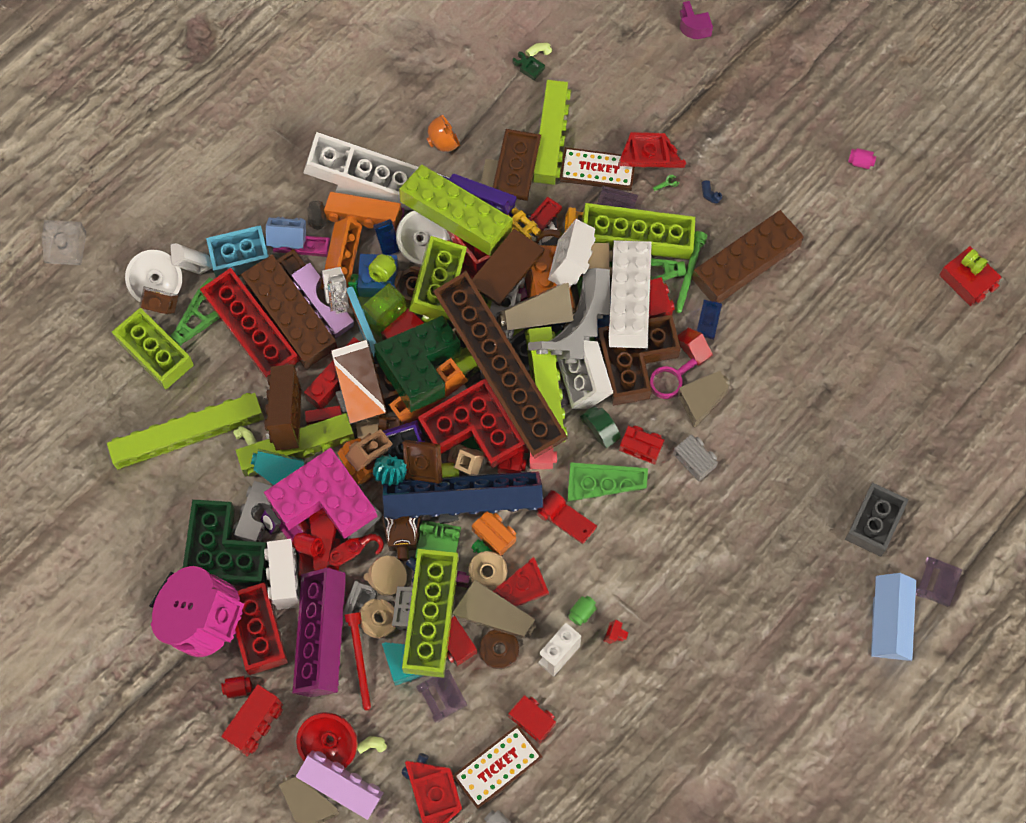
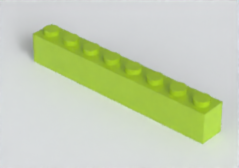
M246 393L240 398L225 400L220 405H211L202 411L190 412L181 418H172L167 423L155 424L150 426L149 429L134 431L125 437H116L111 442H108L107 446L112 463L118 470L238 429L240 426L244 427L264 420V416L256 394Z

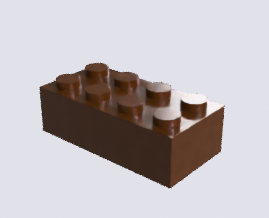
M294 364L271 367V374L268 375V385L270 388L267 389L269 403L265 406L268 416L264 421L265 430L269 431L270 443L274 444L276 451L299 448L302 388Z

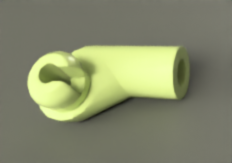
M547 42L536 43L527 49L525 53L528 57H533L540 51H543L544 55H548L552 52V48Z
M240 426L233 431L236 439L243 437L247 445L257 443L250 430Z
M368 736L358 743L357 750L360 754L369 748H376L378 752H383L386 750L387 745L382 737Z

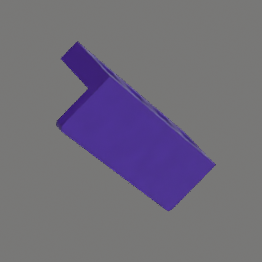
M452 174L450 178L444 177L506 215L509 214L517 200V197L457 174Z

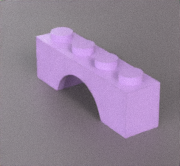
M308 263L291 275L292 282L335 339L354 327L353 319L343 306L337 308L328 307L318 299L317 289L321 284V277L311 263Z

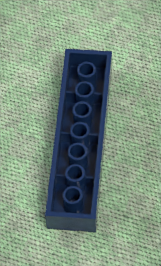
M539 471L442 477L443 481L441 483L403 480L398 485L391 484L389 486L386 483L383 484L384 518L389 517V519H398L403 516H409L410 518H417L420 515L436 517L440 514L458 515L465 512L477 514L481 511L496 513L499 510L514 512L519 509L537 510L538 508H543L542 482Z

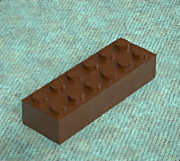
M779 210L694 269L692 280L713 305L716 306L799 248L804 236L785 214Z
M273 254L241 274L244 285L296 352L299 361L305 369L329 355L331 350L337 349L336 340Z

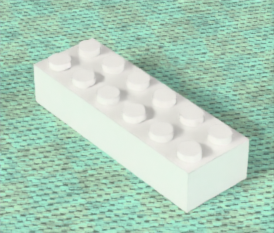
M614 241L609 347L648 348L652 242Z

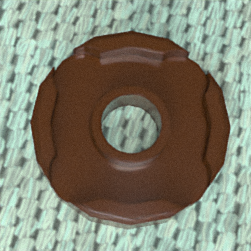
M497 630L489 631L480 642L479 652L481 659L487 666L493 669L502 670L510 667L519 656L517 638L514 635ZM495 645H504L505 651L502 654L495 653Z

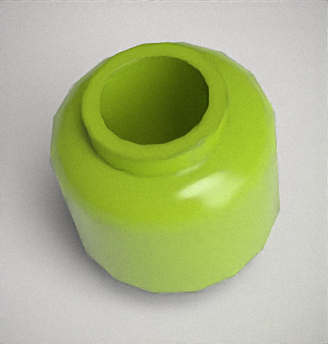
M377 255L368 266L369 275L376 282H387L396 272L394 259L389 255Z

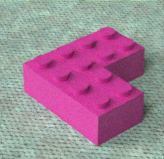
M331 448L264 491L268 502L288 530L320 509H323L345 539L377 517L375 508Z

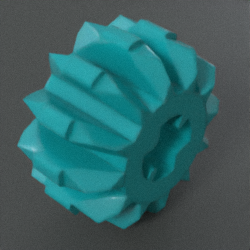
M382 455L374 463L373 476L376 477V481H381L382 485L385 483L389 486L391 484L398 485L405 478L406 464H404V460L398 459L397 456L391 457L389 455L386 457Z

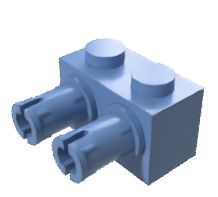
M284 217L268 218L266 223V246H272L273 248L290 247L291 249L304 247L306 241V220L302 218L300 220L298 218L285 219Z

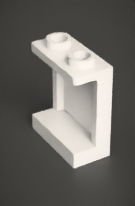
M565 623L540 651L542 659L538 664L554 677L580 647L581 635Z

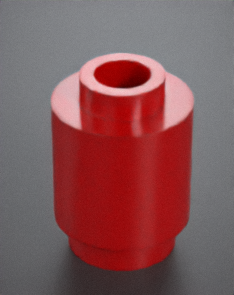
M302 532L297 533L293 538L292 545L298 552L316 557L323 550V542L319 537Z
M245 675L225 678V683H221L222 693L227 695L228 699L247 696L248 693H252L251 678L245 677Z

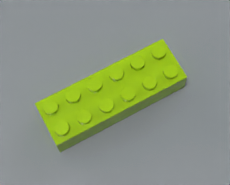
M422 164L399 189L401 203L489 256L497 250L512 231L513 218Z
M585 203L582 222L595 228L594 237L596 239L594 243H609V250H614V241L652 242L651 255L690 259L694 250L695 217Z
M418 549L402 664V670L405 674L444 678L459 562L458 553Z

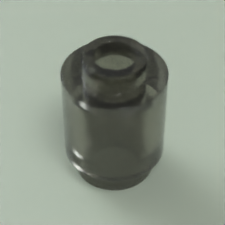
M312 201L307 208L308 225L316 230L322 229L327 224L324 212L325 206L321 201Z

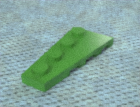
M570 462L567 502L646 489L648 468Z

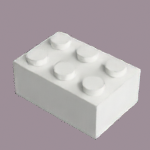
M578 219L574 220L558 240L548 280L557 285L569 283V288L572 284L575 285L578 282L582 273L585 274L589 268L588 260L592 255L591 247L596 239L594 237L595 228Z
M584 340V359L576 360V363L566 364L565 360H558L572 409L588 410L613 394L598 341Z
M292 540L267 542L268 548L264 549L265 560L268 561L269 568H266V576L271 587H268V597L271 599V603L275 604L277 610L299 607L300 587L297 554L292 545Z

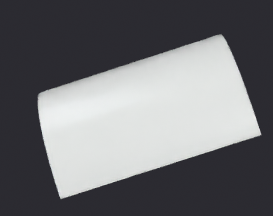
M171 244L172 265L200 275L213 268L209 255L180 244Z

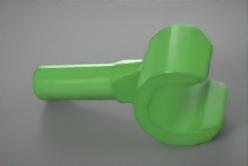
M668 175L666 181L653 187L654 191L668 185L672 187L678 186V181L671 183V180L676 178V176Z

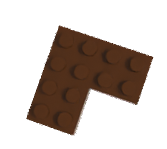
M672 315L649 319L648 348L609 347V326L598 328V344L613 390V394L610 395L612 405L650 399L652 390L645 364L679 358L681 348Z

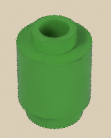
M581 596L570 609L568 618L578 626H581L582 623L585 624L597 609L595 606L596 602L589 596Z

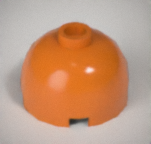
M444 115L435 118L430 123L427 131L429 135L427 141L432 148L435 146L439 151L449 152L460 146L456 133H453L452 126Z

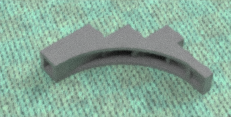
M588 269L583 274L582 291L579 304L573 316L574 321L569 322L566 328L550 341L529 342L528 350L536 351V354H548L549 351L551 355H557V360H565L566 364L576 363V360L584 359V340L590 341V337H597V319H603L604 315H610V269Z

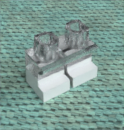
M341 267L322 270L325 300L330 304V312L335 311L336 314L347 312V308H349L347 286Z

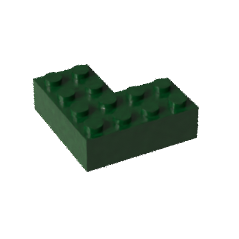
M440 316L374 344L375 360L409 411L413 412L445 398V383L434 367L443 364L450 358L455 359L461 356V343L444 317Z
M192 499L183 568L189 566L200 567L231 585L254 586L264 583L266 581V568L268 565L264 554V549L268 548L267 543L231 540L235 508L232 502Z

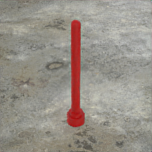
M361 612L345 614V621L351 627L362 706L367 711L371 708L358 626L362 618Z

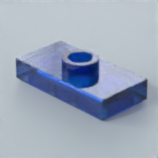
M391 219L373 225L381 253L391 255L399 252L396 233Z
M708 300L703 301L697 331L702 333L704 338L713 340L715 338L722 307L721 303Z

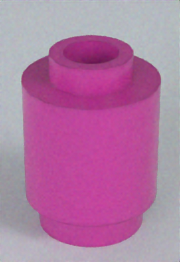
M860 148L852 149L848 163H851L852 166L870 169V166L874 167L877 156L873 155V151Z

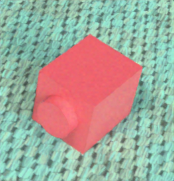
M553 448L535 459L530 453V469H553V463H557V451H553Z

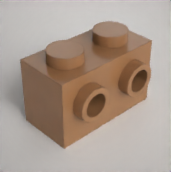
M380 429L372 435L371 433L367 434L360 442H354L349 447L350 451L345 457L355 470L359 471L377 458H380L393 443Z

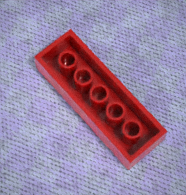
M229 268L200 289L205 300L267 382L268 375L271 374V367L295 365L299 362L296 352L232 268Z

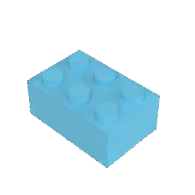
M261 225L206 238L216 277L229 268H232L236 275H241L269 257Z

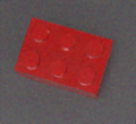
M257 684L221 737L233 748L248 757L250 753L253 754L257 750L260 738L268 734L271 729L270 724L274 718L278 719L281 715L283 704L277 696Z

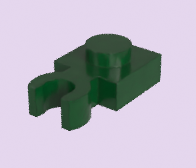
M521 51L518 52V57L521 60L512 59L513 64L520 67V72L532 80H535L545 69L543 63L532 56L527 59Z

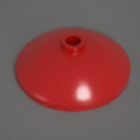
M329 712L317 713L306 719L299 728L296 738L297 750L303 761H305L312 750L315 752L319 751L328 760L343 765L344 769L354 759L358 747L357 736L351 724L343 717ZM328 736H332L334 741L329 740Z

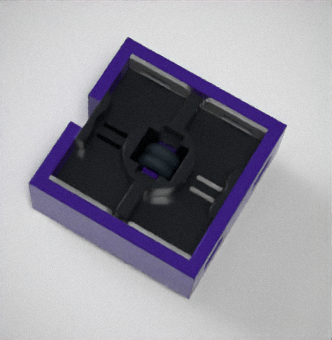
M418 420L383 431L393 443L387 450V457L389 455L391 457L397 456L398 459L404 460L403 441L405 440L425 442Z

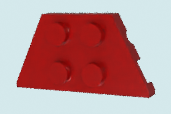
M631 132L618 166L684 168L686 161L680 159L677 155L678 150L670 143L665 133Z
M405 761L422 823H448L462 810L451 769Z

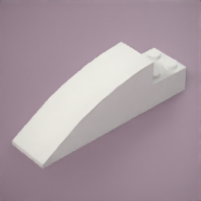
M316 132L303 173L337 184L336 193L401 203L399 189L419 167ZM401 203V208H404V210H413Z

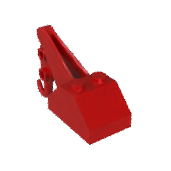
M323 509L310 516L311 535L321 538L323 542L322 552L313 557V568L315 571L329 568L330 566L339 567L359 555L370 541H376L379 545L378 550L375 552L376 555L381 553L384 548L383 539L379 535L367 534L363 537L351 538L333 549L337 528Z

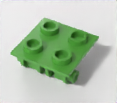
M422 521L415 558H417L418 549L456 553L461 527Z

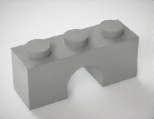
M254 481L253 485L249 486L246 497H248L246 504H242L240 509V520L235 523L233 528L234 536L238 541L261 542L266 528L263 523L254 520V515L260 509H268L270 507L273 509L264 494V491L272 487L271 485Z

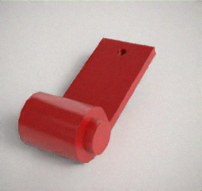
M550 490L544 497L543 508L537 509V515L542 520H549L581 544H584L597 528L596 524L568 506L565 499L554 490Z

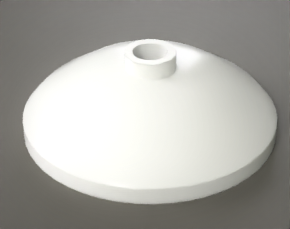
M412 211L400 221L396 240L403 256L409 261L421 265L430 237L434 236L447 241L450 240V236L446 229L418 212ZM418 235L421 236L420 242L417 240Z
M147 250L137 254L128 264L125 273L126 286L130 294L139 302L143 286L178 294L182 286V271L180 267L172 265L171 255L160 250ZM158 274L159 279L154 280L152 275Z

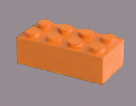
M540 245L545 248L544 253L524 276L528 298L557 285L548 280L557 246ZM570 287L569 290H570L571 305H572V312H573L574 309H575V307H574V302H573V297H572V292H571V287Z

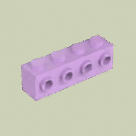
M312 750L296 775L298 779L367 820L384 793L380 791L377 785L363 781L360 775L348 772L344 769L343 765L328 760L319 751L315 752Z

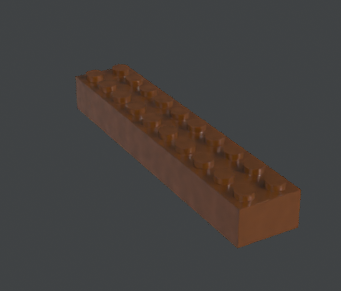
M467 271L433 291L533 458L539 457L567 440L566 433Z

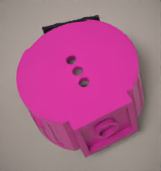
M189 566L175 573L171 571L149 605L153 608L152 631L157 639L165 644L172 645L174 648L193 657H205L218 651L224 645V642L231 643V640L234 638L233 634L236 633L237 623L241 619L240 615H242L244 604L239 601V594L233 585L200 567Z

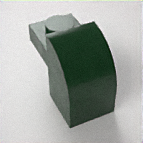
M594 406L580 416L581 421L592 429L596 440L605 448H608L622 438L613 419L603 408L598 409Z

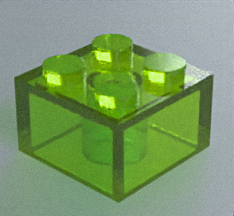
M390 283L362 306L369 327L379 337L385 328L407 310L405 297Z

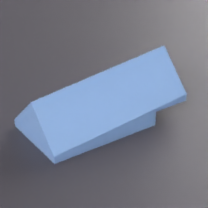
M902 573L875 577L871 657L912 661L916 596L915 579Z

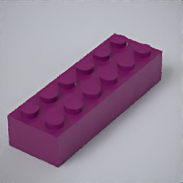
M324 568L302 574L292 694L317 697L338 693L344 591L346 585V573Z

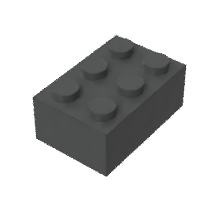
M872 482L845 540L881 557L889 545L909 499Z

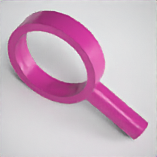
M692 358L677 370L668 366L656 369L650 378L653 394L662 399H671L677 396L679 388L682 387L681 376L697 365L696 360ZM661 372H670L677 377L679 386L672 393H661L654 387V377Z

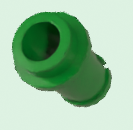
M478 539L471 547L474 550L473 553L494 552L484 544V540Z

